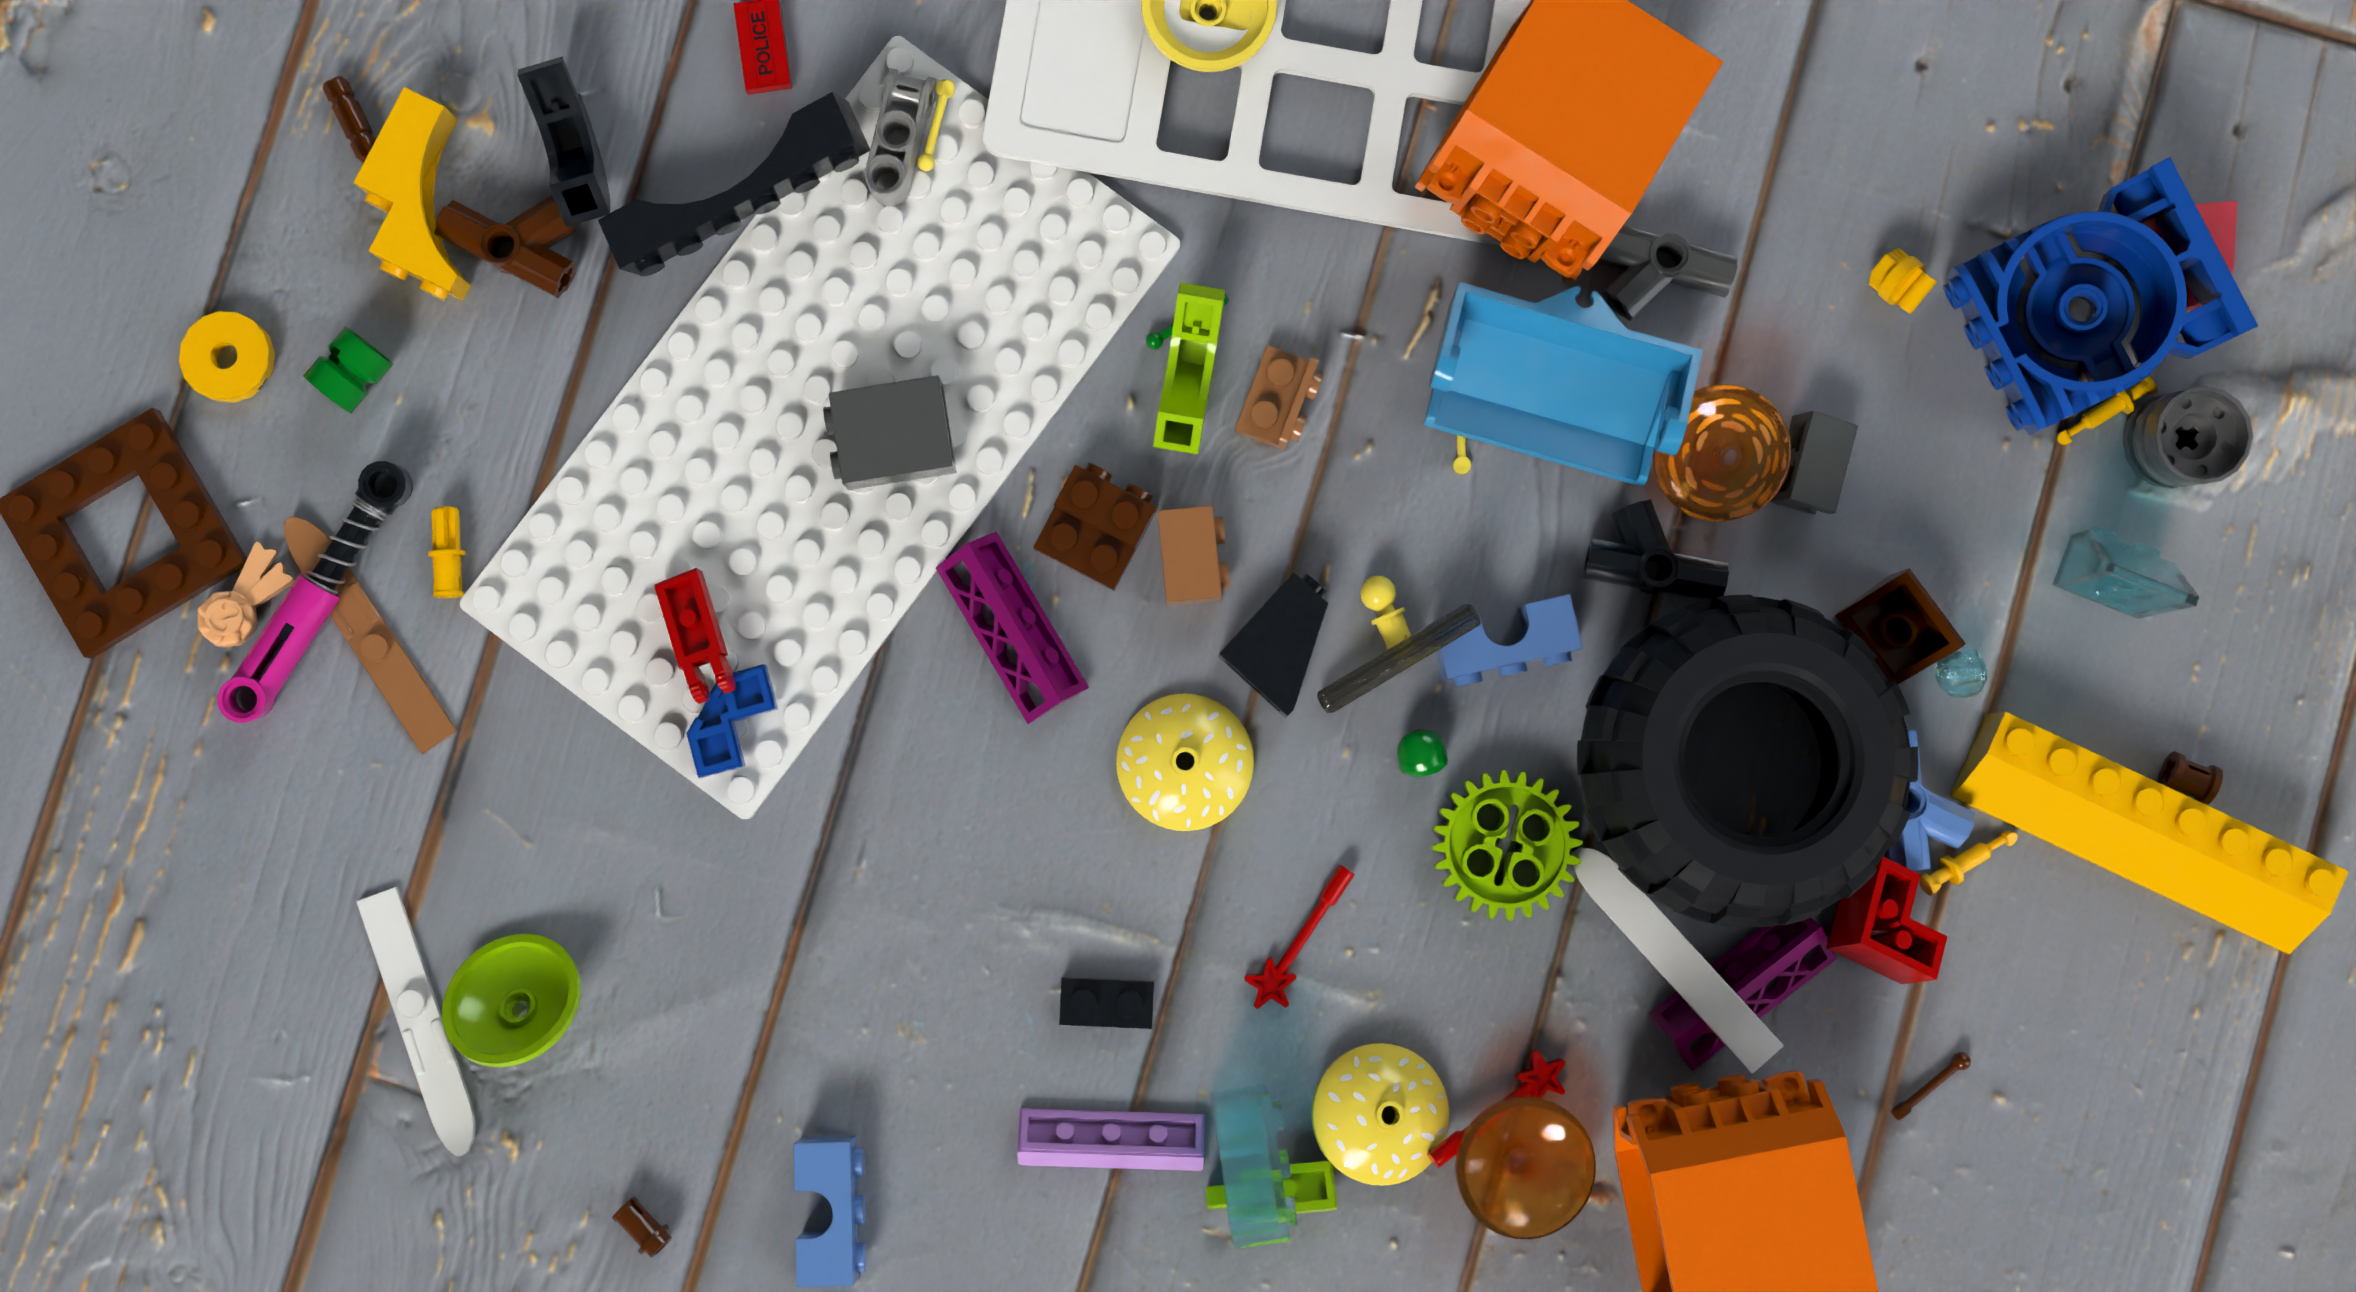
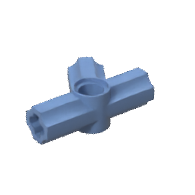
M1908 730L1910 747H1917L1916 730ZM1918 751V780L1910 782L1908 794L1910 801L1906 810L1911 813L1896 846L1888 848L1885 853V858L1912 871L1931 869L1927 836L1952 848L1960 849L1963 842L1969 837L1975 824V812L1936 795L1923 787Z

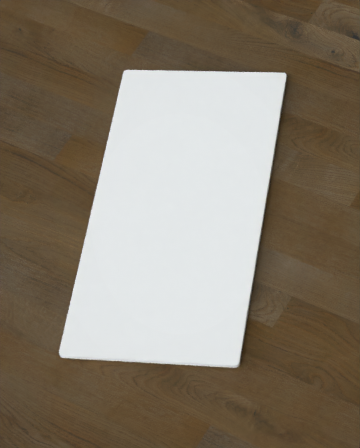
M894 36L890 39L845 99L849 101L869 148H871L882 104L884 82L890 68L897 69L899 75L926 80L927 77H933L936 79V85L939 80H951L955 85V93L951 98L947 99L932 155L935 160L933 169L923 171L916 164L907 199L896 206H884L873 198L864 178L869 152L859 157L860 161L854 167L842 172L832 171L819 178L820 183L815 188L803 193L793 192L780 199L781 204L776 209L764 214H756L460 600V607L463 611L741 819H750L755 815L937 573L936 567L950 556L1180 250V240L1090 173L999 157L988 152L983 143V129L989 100L902 36ZM935 93L931 114L927 119L919 156L924 154L939 97L937 93ZM904 129L894 130L889 135L887 142L893 145L902 144L908 139L910 132ZM893 172L884 173L878 178L877 186L882 189L891 188L897 183L899 175ZM939 375L944 387L957 473L848 490L842 484V479L835 480L831 467L830 452L837 451L835 434L828 435L823 414V407L830 406L829 393ZM694 568L703 571L728 656L725 657L733 673L762 664L767 665L778 705V710L734 722L746 766L705 778H698L686 733L706 702L698 704L690 694L684 671L678 667L654 587L659 582ZM708 663L699 668L706 679L709 694H711L710 692L716 680L711 663Z

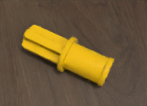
M451 506L436 507L431 512L433 550L428 551V557H432L433 598H460L464 596L462 591L461 557L466 556V551L461 550L459 510Z

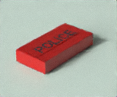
M752 0L733 3L747 94L752 95L793 89L780 0Z

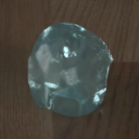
M1960 648L1936 662L1935 678L1940 688L1947 695L1955 698L1973 697L1979 694L1987 681V668L1977 649Z

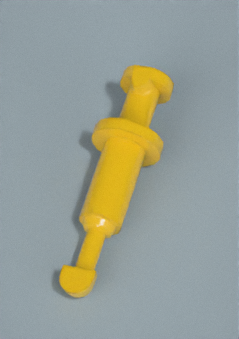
M2148 375L2127 390L2109 397L2082 414L2079 423L2067 430L2060 431L2056 437L2057 441L2061 445H2067L2072 442L2070 437L2084 428L2094 429L2121 411L2126 414L2132 413L2135 409L2133 401L2146 393L2149 395L2155 394L2158 391L2156 384Z
M2004 831L1987 844L1979 842L1954 858L1948 855L1939 859L1940 869L1930 875L1926 873L1921 874L1919 879L1920 887L1927 895L1932 896L1941 888V884L1948 880L1954 885H1959L1964 881V873L1989 859L1991 851L2005 843L2009 847L2017 841L2018 835L2012 831Z

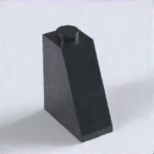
M1295 572L1218 656L1285 718L1295 708L1328 606V602L1322 598L1326 593L1325 589L1308 574H1305L1301 579Z

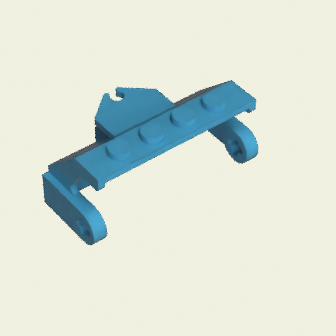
M1458 282L1449 304L1430 379L1429 388H1432L1423 425L1643 487L1649 476L1654 448L1657 452L1675 456L1681 446L1689 419L1703 350L1626 329L1597 291H1593L1589 297L1591 302L1589 308L1580 307L1575 301V298L1581 291L1579 286L1533 303Z

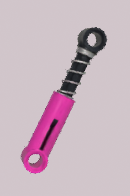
M376 461L367 465L361 471L358 479V489L355 492L357 496L354 499L355 501H352L354 508L347 519H341L343 525L336 536L329 537L332 541L324 554H318L320 560L312 572H306L307 575L301 573L298 575L232 678L220 688L217 695V703L221 713L227 719L237 723L251 722L265 717L273 709L278 693L341 597L337 594L338 590L336 587L338 584L345 583L344 574L350 566H356L355 558L359 551L363 548H368L366 541L372 531L380 529L378 522L386 520L385 517H388V514L392 515L396 507L403 505L410 498L413 483L409 473L402 466L387 461ZM390 472L395 476L397 488L391 496L382 498L375 490V481L380 474ZM282 641H285L263 677H260ZM242 686L250 687L257 696L256 706L251 711L243 710L237 703L236 695Z

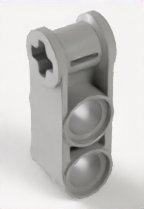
M893 68L888 70L884 82L882 104L864 176L873 198L884 206L901 204L910 193L927 119L931 114L936 93L935 78L927 77L926 80L903 76L899 75V71ZM904 129L910 132L908 139L902 144L893 145L887 142L889 135L894 130ZM893 172L899 175V179L893 187L882 189L877 186L878 178L882 174Z

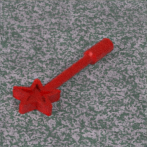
M1342 865L1338 866L1320 893L1319 903L1277 966L1275 967L1272 958L1269 957L1266 959L1263 974L1245 975V981L1258 989L1254 1002L1256 1009H1259L1270 999H1273L1284 1008L1289 1006L1283 989L1296 979V975L1294 973H1286L1328 908L1337 903L1355 876L1354 873Z
M1531 1050L1530 1069L1515 1073L1514 1075L1515 1079L1525 1083L1464 1130H1456L1429 1151L1427 1155L1437 1168L1443 1166L1465 1149L1470 1139L1528 1094H1530V1101L1535 1104L1540 1102L1547 1090L1561 1095L1565 1094L1564 1088L1556 1078L1566 1064L1565 1061L1558 1058L1546 1063L1539 1051Z

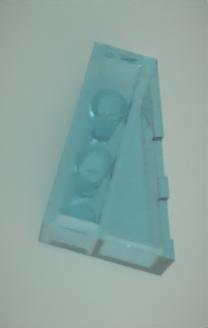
M1264 1084L1210 1092L1233 1249L1291 1241L1289 1227L1297 1226V1216L1294 1198H1285L1282 1179L1291 1178L1287 1149L1278 1150L1276 1131L1284 1130L1280 1101L1272 1102L1271 1095Z

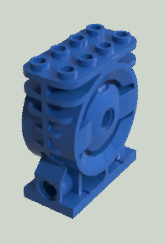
M2170 157L2112 187L2103 195L2098 211L2060 216L2038 225L2017 237H2012L2004 241L2003 244L1991 250H1986L1965 263L1952 267L1947 273L1948 283L1943 285L1944 293L1952 308L1956 310L1961 307L1969 322L1963 328L1970 344L1975 350L1982 348L1990 363L1984 366V370L1991 385L1996 391L2002 388L2010 402V405L2005 407V411L2016 431L2024 428L2029 435L2037 433L2137 384L2150 375L2168 354L2190 359L2258 327ZM2113 204H2114V206H2115V208H2116L2118 214L2110 213ZM2155 217L2157 220L2155 223L2164 240L2142 223ZM2067 235H2072L2082 252L2099 254L2114 261L2132 279L2140 301L2138 326L2133 338L2129 342L2137 360L2134 365L2121 343L2130 331L2135 315V299L2130 284L2119 270L2107 262L2095 258L2077 257ZM2023 256L2036 278L2024 302V322L2030 337L2037 347L2047 355L2066 362H2079L2088 382L2079 381L2074 369L2057 367L2044 361L2028 347L2022 338L2017 323L2016 307L2019 293L2027 279L2019 266ZM2186 283L2197 304H2201L2200 307L2186 313ZM2082 298L2087 301L2091 308L2088 320L2078 321L2072 318L2068 310L2071 299ZM2179 333H2181L2185 343L2176 341Z

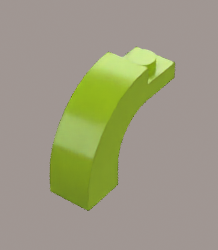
M1182 282L1179 284L1170 350L1157 413L1153 447L1198 455L1226 290Z

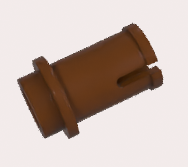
M635 1196L630 1201H627L612 1217L640 1246L638 1252L641 1255L646 1252L650 1258H653L672 1239L667 1233L669 1226L667 1224L661 1226L638 1202Z

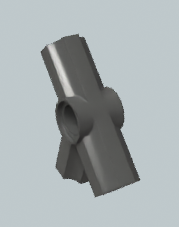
M1624 225L1597 261L1625 270L1603 292V295L1608 301V305L1619 316H1623L1629 321L1670 282L1725 298L1729 293L1738 267V257L1688 244L1682 237L1676 234L1660 236ZM1663 250L1671 253L1675 260V267L1665 268L1661 266L1657 261L1656 251Z

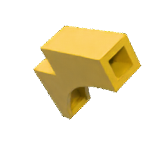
M403 87L353 182L367 193L364 199L365 202L388 213L368 252L382 261L379 269L402 281H405L409 274L422 281L419 287L421 290L445 301L448 294L463 301L471 284L452 263L441 238L434 234L436 229L434 194L438 165L445 145L458 119L445 106Z

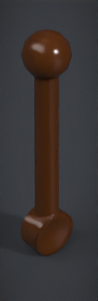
M1964 1052L1954 1054L1952 1063L1906 1101L1900 1102L1891 1110L1893 1116L1897 1120L1906 1117L1911 1112V1108L1955 1072L1968 1069L1971 1065L1970 1057Z

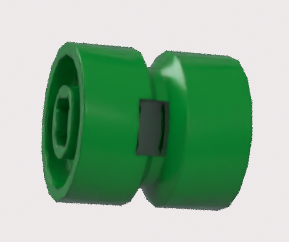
M345 326L330 343V356H319L303 377L326 397L352 414L368 395L366 385L368 383L377 384L393 366V363L366 340Z

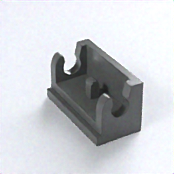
M1816 411L1792 416L1770 502L1809 514H1816V511L1827 514L1836 513L1858 425Z

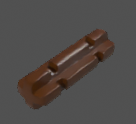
M337 76L323 84V91L328 101H331L333 104L332 109L346 138L351 141L350 146L356 158L364 163L376 138L372 135L373 131L358 100L355 101L354 99L355 94L349 82L344 77Z

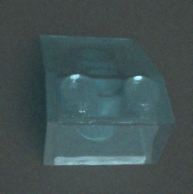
M2091 527L2090 530L2088 529L2070 536L2052 584L2055 587L2137 619L2195 607L2199 600L2198 594L2177 565L2160 558L2161 552L2143 544H2133V547L2117 541L2118 535L2116 533L2099 527Z

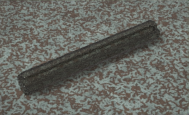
M1471 604L1459 606L1318 691L1317 698L1321 707L1327 713L1339 710L1478 627L1481 621L1476 610Z

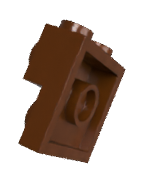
M1088 462L1085 469L1074 465L1054 503V509L1033 548L1043 555L1115 591L1157 512L1156 507L1149 503L1153 496L1132 484H1128L1125 490L1111 484L1109 481L1112 475Z

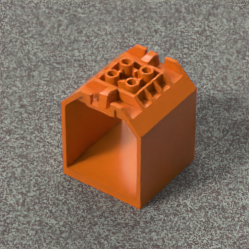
M1530 0L1514 21L1431 156L1415 188L1421 192L1427 188L1439 198L1452 203L1449 210L1462 217L1461 222L1465 227L1477 234L1483 235L1486 232L1501 242L1500 247L1507 254L1517 259L1527 258L1533 263H1536L1541 258L1547 266L1563 275L1562 281L1570 286L1576 281L1583 268L1588 271L1595 265L1631 216L1723 61L1628 0Z
M1797 1070L1771 1074L1763 1078L1762 1082L1757 1079L1746 1080V1075L1738 1074L1718 1078V1086L1700 1089L1698 1083L1683 1084L1670 1088L1672 1095L1628 1102V1114L1626 1107L1622 1104L1612 1106L1613 1149L1642 1292H1878L1847 1137L1823 1081L1818 1079L1806 1080L1807 1091L1803 1073Z

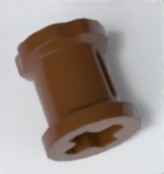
M2173 751L2164 760L2157 782L2190 795L2195 800L2208 805L2214 800L2220 790L2223 770L2215 765L2208 767L2186 760L2185 755Z

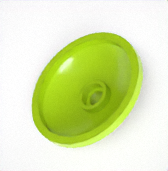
M509 935L484 945L470 955L457 969L445 992L442 1005V1021L449 1041L464 1057L484 1066L508 1067L534 1059L547 1051L563 1036L576 1015L581 998V979L578 968L562 946L540 935ZM529 1008L523 1016L519 1017L524 1009Z

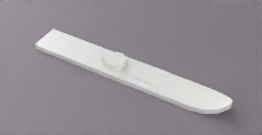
M1579 847L1572 853L1573 856L1581 860V864L1573 865V869L1589 896L1751 1074L1784 1046L1649 897L1634 886L1618 870L1619 866L1611 858L1591 848Z
M394 887L356 901L432 1124L447 1150L458 1157L469 1152L475 1139L476 1120L473 1105L452 1044L445 1033L442 1015L399 889Z

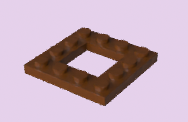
M155 408L147 410L0 498L1 516L85 658L96 657L241 570L247 560L243 550L161 411ZM139 475L181 547L106 591L65 519Z

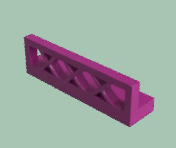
M997 531L966 543L936 567L937 572L1027 724L1036 721L1056 706L1078 696L1089 688ZM962 561L971 574V587L963 584L954 569ZM982 603L989 605L995 615L994 626L987 624L981 615ZM1005 642L1012 644L1018 654L1017 665L1010 663L1004 653ZM1028 682L1036 684L1045 699V702L1038 707L1035 706L1027 692Z
M1809 918L1785 926L1759 927L1712 963L1711 966L1760 1019L1834 962L1837 957L1833 951L1826 949L1828 939L1822 927L1813 918ZM1817 946L1819 951L1806 962L1801 963L1803 956ZM1776 976H1780L1777 984L1768 991H1765L1767 984ZM1677 991L1648 1013L1654 1024L1673 1043L1684 1063L1692 1071L1725 1046ZM1703 1033H1707L1704 1041L1690 1050L1688 1045Z

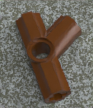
M552 195L506 224H499L454 200L442 208L436 219L434 234L437 237L492 264L502 273L511 274L556 298H559L562 293L568 290L574 278L576 263L548 249L575 232L573 226H565ZM506 241H514V248L510 255L504 258H497L499 246Z

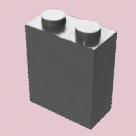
M939 375L829 393L830 406L823 407V414L828 435L835 434L837 451L830 452L831 467L834 479H842V484L848 490L957 473L944 387Z

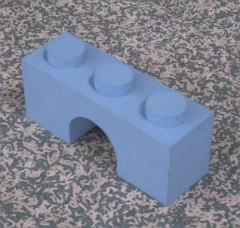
M1570 594L1528 603L1518 608L1522 622V632L1518 641L1510 646L1498 645L1487 637L1480 615L1432 626L1430 631L1442 682L1454 679L1456 687L1483 681L1481 673L1499 669L1500 677L1528 671L1526 663L1544 659L1545 667L1572 661L1571 652L1578 651L1583 646Z
M856 1136L801 1137L794 1143V1191H814L822 1194L829 1201L833 1212L832 1222L828 1228L820 1231H803L795 1239L796 1287L853 1286L860 1277L859 1272L866 1271L867 1246L865 1242L859 1243L858 1224H865L866 1199L865 1195H858L857 1177L864 1176L865 1153L864 1148H857Z

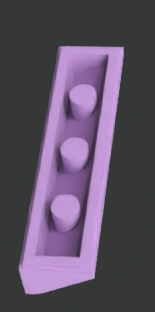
M1020 1108L1017 1143L1018 1164L1026 1166L1202 1171L1204 1167L1205 1114Z

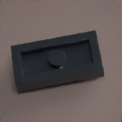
M1062 977L1059 1025L1152 1029L1154 981Z

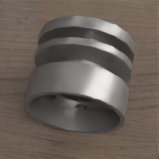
M2203 386L2155 396L2138 406L2126 423L2123 446L2126 460L2137 476L2150 485L2172 489L2223 481L2237 472L2249 456L2253 432L2250 417L2238 399L2225 390Z

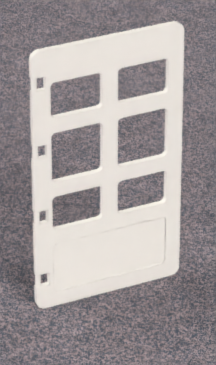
M1007 0L985 117L983 143L988 152L1004 158L1500 246L1501 242L1486 232L1481 235L1465 227L1461 222L1462 217L1449 210L1452 203L1399 194L1393 190L1392 181L1406 100L1409 97H1419L1463 105L1514 21L1530 0H1494L1483 69L1478 73L1416 61L1414 49L1423 0H1390L1382 51L1378 54L1363 53L1285 38L1281 33L1286 0H1277L1276 19L1269 38L1252 58L1239 65L1241 79L1228 155L1222 161L1165 152L1157 147L1156 142L1171 60L1155 46L1148 35L1142 18L1141 0ZM1165 0L1164 15L1171 33L1179 42L1193 50L1211 53L1228 49L1242 39L1248 28L1236 30L1219 26H1203L1197 22L1186 21L1179 14L1181 0ZM1277 73L1368 88L1373 92L1374 99L1359 183L1355 185L1265 170L1260 166L1259 156L1272 80Z

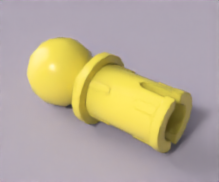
M1383 575L1369 577L1361 586V601L1367 608L1376 611L1379 618L1370 622L1372 626L1377 625L1391 661H1396L1419 651L1403 616V612L1406 611L1405 608L1402 607L1395 610L1393 606L1396 597L1395 585Z

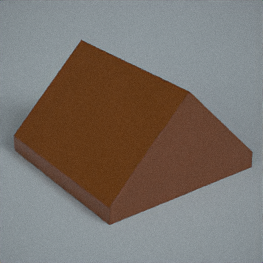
M1910 568L1889 575L1835 615L1845 629H1850L1877 655L1874 661L1881 668L1888 681H1895L1897 684L1909 679L1966 644Z

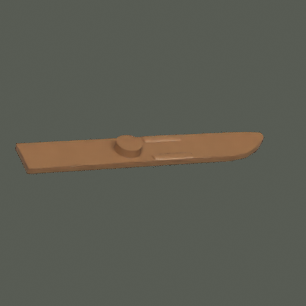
M294 516L284 521V534L289 551L302 574L307 575L306 572H312L320 560L318 554H324L332 541L323 530L310 521ZM349 567L343 576L345 583L338 584L336 587L338 590L337 594L341 598L330 613V616L421 754H424L458 730Z

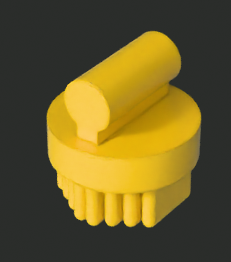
M1896 248L1892 252L1885 254L1872 269L1869 285L1878 291L1879 297L1889 305L1897 304L1903 310L1912 314L1937 284V281L1925 272V264L1915 256H1909L1903 250Z

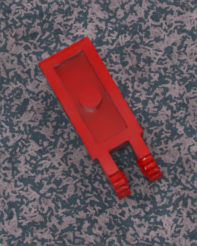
M694 568L655 584L654 587L678 667L684 671L690 694L695 702L701 704L710 698L706 679L699 668L708 663H711L716 683L724 694L736 690L733 671L725 657L728 656L703 571Z

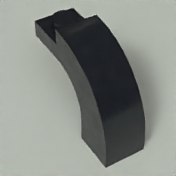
M563 57L518 69L517 76L539 127L550 167L549 188L565 226L568 227L609 215L610 193L598 143L581 94L576 92Z

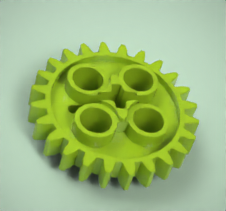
M1500 770L1497 776V783H1493L1487 773L1480 774V788H1477L1468 780L1463 782L1464 790L1467 794L1464 798L1454 792L1448 795L1455 805L1453 810L1439 808L1438 813L1447 822L1445 826H1432V831L1442 835L1443 842L1431 845L1430 850L1443 852L1444 858L1437 861L1433 867L1434 869H1448L1450 874L1443 879L1441 884L1444 887L1454 884L1459 886L1453 897L1455 901L1459 902L1467 896L1471 897L1469 911L1475 913L1482 904H1486L1487 918L1494 919L1498 909L1502 908L1505 919L1513 921L1515 909L1519 907L1522 914L1526 918L1532 917V903L1535 902L1543 910H1548L1550 908L1546 898L1548 893L1559 898L1564 896L1561 888L1558 886L1560 880L1574 882L1575 878L1566 871L1567 864H1581V860L1570 855V848L1583 845V841L1570 838L1569 831L1575 829L1580 824L1579 821L1564 820L1563 816L1572 807L1570 804H1563L1557 807L1554 804L1559 790L1553 789L1546 794L1541 793L1544 779L1537 778L1530 786H1526V772L1521 771L1516 775L1514 782L1510 783L1507 771ZM1486 804L1494 806L1500 815L1498 825L1490 831L1483 829L1477 821L1479 809ZM1514 804L1518 807V812L1509 838L1511 842L1516 843L1515 852L1506 853L1503 866V880L1501 885L1497 886L1494 883V878L1503 852L1502 849L1495 847V842L1497 838L1502 839L1506 837L1509 824V810ZM1532 814L1539 816L1544 823V833L1535 841L1529 840L1523 833L1524 820ZM1477 849L1485 851L1490 859L1488 870L1479 876L1472 874L1467 866L1469 854ZM1525 859L1533 865L1535 873L1533 880L1528 885L1520 886L1514 881L1513 868L1519 861Z

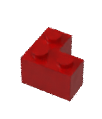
M1882 857L1876 866L1877 871L1874 876L1848 899L1842 898L1839 900L1826 949L1900 984L1937 980L1948 936L1910 918L1921 875L1888 858Z

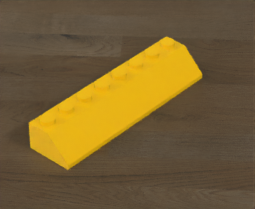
M2006 711L1986 714L1950 794L1951 798L2285 954H2290L2331 914L2349 872Z

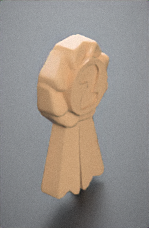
M254 543L233 590L214 592L198 607V630L215 646L232 647L246 642L257 629L256 608L294 583V578L286 574V567L281 562L277 563L267 572L278 555L276 550H265L261 543Z

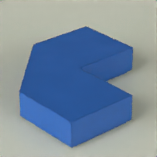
M762 664L734 672L733 677L736 683V690L724 694L717 683H715L710 692L709 700L706 701L700 714L694 719L686 733L698 778H705L746 766L734 722L778 710L767 665Z

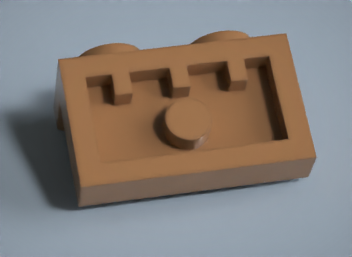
M1267 345L1235 427V432L1284 451L1289 440L1298 442L1307 420V416L1300 414L1306 397L1312 400L1315 399L1324 374L1316 372L1319 359L1311 356L1310 360H1306Z

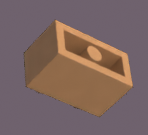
M1213 505L1157 511L1166 605L1175 606L1221 601V590L1230 589L1227 562H1218L1217 544H1225L1223 517H1214Z

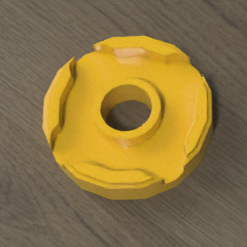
M218 311L201 317L188 329L180 344L179 364L184 379L196 392L217 402L236 403L253 397L260 391L258 388L263 385L265 379L269 380L274 370L275 351L270 336L257 322L238 312ZM227 346H234L237 351L235 364L229 368L221 369L218 364L220 351Z

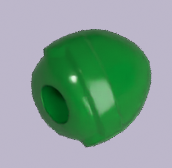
M1425 729L1412 731L1404 735L1398 743L1397 760L1403 774L1411 777H1424L1436 774L1448 765L1446 746L1440 735L1433 731Z

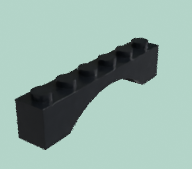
M831 92L792 113L782 137L769 156L748 177L729 190L705 200L684 204H656L635 199L611 212L609 215L600 218L598 222L619 269L640 276H649L662 270L665 267L664 262L676 255L685 256L698 251L703 247L702 241L715 234L725 235L737 230L742 225L741 220L754 213L764 214L776 209L781 204L780 199L793 192L803 193L815 188L820 183L819 178L832 171L842 172L854 167L859 163V157L871 150L849 101Z

